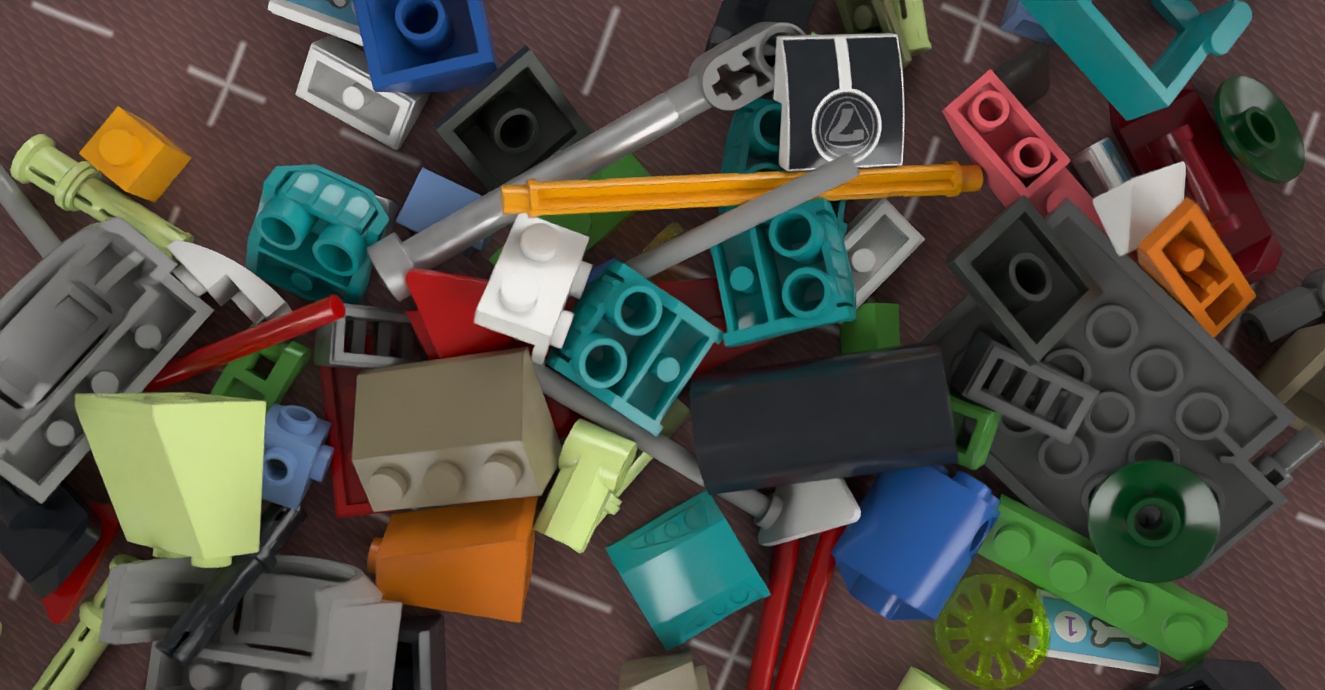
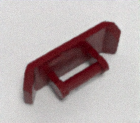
M1191 79L1188 80L1168 107L1126 121L1109 102L1112 130L1137 177L1184 161L1186 165L1184 199L1187 197L1198 205L1249 285L1273 274L1283 252L1234 159L1225 150L1221 141V135Z

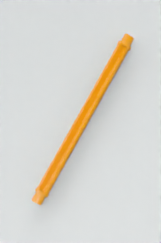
M948 161L944 164L908 165L888 168L862 167L858 168L860 176L806 202L820 198L835 201L888 198L892 196L945 195L947 197H956L961 192L979 191L983 184V172L977 164L960 165L957 161ZM811 170L770 171L751 174L724 173L609 178L591 181L586 179L536 182L535 179H527L526 184L501 185V210L503 215L527 213L529 218H537L538 215L742 205Z

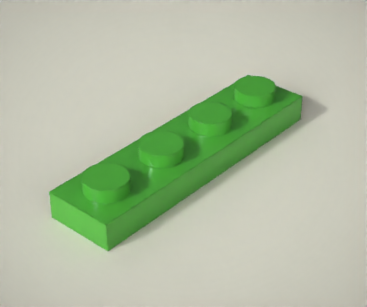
M1002 493L998 498L1001 502L997 510L1001 514L977 552L983 557L1186 665L1203 659L1227 627V611L1171 582L1145 583L1124 577L1111 569L1101 559L1091 540Z

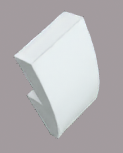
M177 239L167 246L181 263L172 272L196 296L200 297L207 291L220 306L232 299L255 325L264 318L269 321L292 311L286 301L268 284L237 262L213 250Z

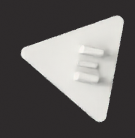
M844 478L777 486L774 494L784 500L782 511L769 529H760L758 542L761 545L770 547L858 521L861 509Z

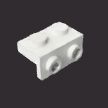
M526 213L518 214L478 305L474 323L535 345L531 359L534 363L542 365L550 345L562 349L574 316V313L564 310L569 295L581 299L593 266L582 261L590 237L539 218H529Z

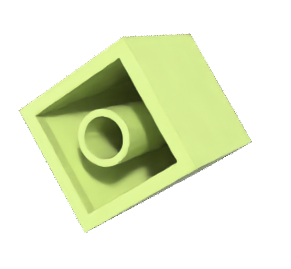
M193 392L75 394V409L127 542L152 547L153 556L159 558H184L190 556L192 557V566L203 568L229 566L232 564V556L259 552L266 401Z

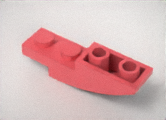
M991 69L942 110L968 157L974 165L977 164L981 167L983 179L1005 208L1025 195L1040 215L1045 218L1067 197L1108 236L1092 204L1093 198L1065 167L1071 160ZM1137 249L1126 253L1134 262L1138 261Z

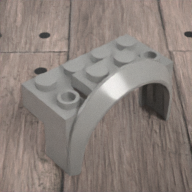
M120 216L88 225L77 231L44 257L0 299V391L23 407L14 409L0 399V475L41 504L91 449L75 409V394L141 393L214 311L170 274L177 264ZM72 282H82L111 305L112 314ZM108 328L107 334L97 343V345L85 356V358L73 369V371L61 382V384L49 395V397L46 400L39 403V401L63 376V374L74 364V362Z
M276 554L277 564L271 572H262L244 595L238 634L236 635L233 630L234 618L238 611L237 604L193 661L194 664L191 668L186 669L176 663L177 659L174 656L170 660L155 645L164 638L219 567L203 568L192 566V557L190 556L184 558H158L120 564L110 569L99 642L116 645L152 642L145 690H391L402 602L382 600L383 593L361 569L355 566L321 558ZM246 644L313 652V657L251 648Z

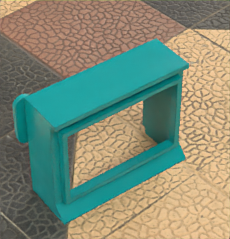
M1019 0L1126 121L1168 107L1207 55L1212 53L1215 56H1220L1227 53L1252 20V11L1249 5L1238 0H1232L1203 14L1196 9L1190 0H1149L1177 32L1176 36L1149 69L1089 0Z

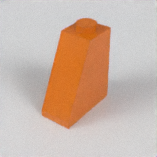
M538 496L470 502L392 514L384 537H375L373 539L367 561V572L376 574V587L383 593L382 600L521 623L532 577L536 531L533 527L537 519Z

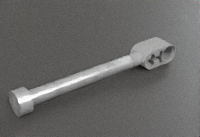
M759 22L696 58L689 69L688 79L503 185L526 184L527 179H535L536 182L586 180L711 107L730 111L745 106L774 89L775 65L770 67L766 63L763 54L767 39L773 34L778 36L805 35L804 32L790 23ZM745 67L750 72L738 71L724 80L725 92L713 90L712 85L720 79L717 69L737 71ZM501 186L404 242L394 232L367 248L377 271L399 302L412 295L405 281L406 274L410 269L430 270L516 220L518 214H502Z

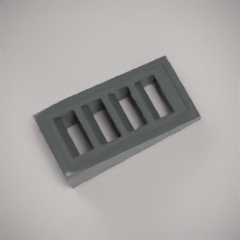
M343 303L345 306V316L342 319L316 328L314 364L316 366L365 370L429 361L423 346L421 360L413 359L414 328L406 312L403 310ZM348 321L346 353H344L345 322ZM366 322L374 323L372 355L364 354ZM392 324L399 325L396 357H389Z
M978 331L951 379V384L962 396L1068 445L1099 393V390L1041 360L1029 366L1013 346L982 331ZM1015 367L1022 368L1007 397L1001 395L1000 393ZM1041 377L1046 381L1030 409L1024 407V404ZM1061 388H1064L1069 393L1052 421L1045 416Z

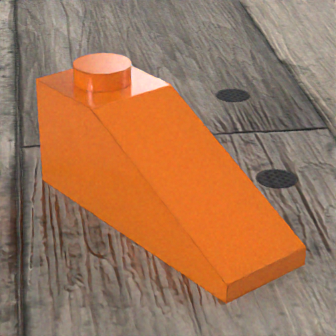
M1187 197L1137 246L1139 267L1213 338L1257 297L1198 205Z

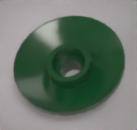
M1232 76L1222 82L1215 93L1214 108L1216 119L1222 132L1221 141L1228 154L1234 159L1240 160L1260 178L1272 183H1287L1299 176L1305 164L1304 144L1292 115L1281 100L1265 85L1247 76Z
M1139 460L1114 470L1096 488L1087 512L1088 533L1101 559L1122 576L1145 583L1170 582L1189 575L1209 558L1217 544L1220 533V511L1209 487L1191 470L1166 460ZM1147 506L1159 508L1160 516L1156 522L1149 525L1138 522V514L1141 509Z

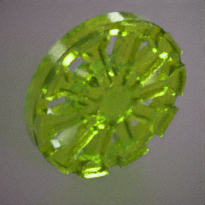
M979 574L960 581L934 623L935 644L939 648L945 664L963 680L983 689H1007L1029 679L1044 663L1051 643L1050 621L1040 599L1022 582L1001 574ZM981 584H989L992 587L989 606L986 605L979 590ZM1009 588L1017 592V600L1007 609L1002 608L1005 591ZM962 592L967 594L975 613L958 604L957 597ZM1026 608L1033 610L1036 616L1033 622L1017 623L1015 618ZM948 614L955 616L968 624V626L948 627L946 625ZM1035 635L1040 639L1037 648L1032 649L1017 640L1018 636ZM970 639L957 653L952 652L949 645L950 640ZM1009 650L1026 661L1027 666L1022 671L1015 668L1008 653ZM980 651L976 673H973L965 667V662ZM993 655H995L1003 673L1002 679H993L990 675Z

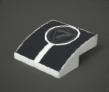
M893 33L777 36L773 99L782 104L779 166L786 171L814 170L848 152L853 157L857 167L902 165L904 147V87L898 35Z

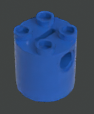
M941 465L879 473L859 505L861 509L860 518L857 522L846 526L830 552L834 556L851 596L891 621L936 620L1001 514L997 510L1001 501L990 494L992 490L962 471L958 470L953 480L946 476L949 471Z

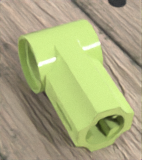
M579 419L564 443L558 461V468L561 470L533 529L584 553L610 494L617 493L631 468L638 443L585 419Z

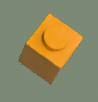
M119 106L79 152L83 158L125 192L154 203L192 159V157L149 122Z

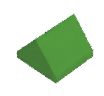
M861 304L856 309V320L839 324L840 354L899 346V304Z

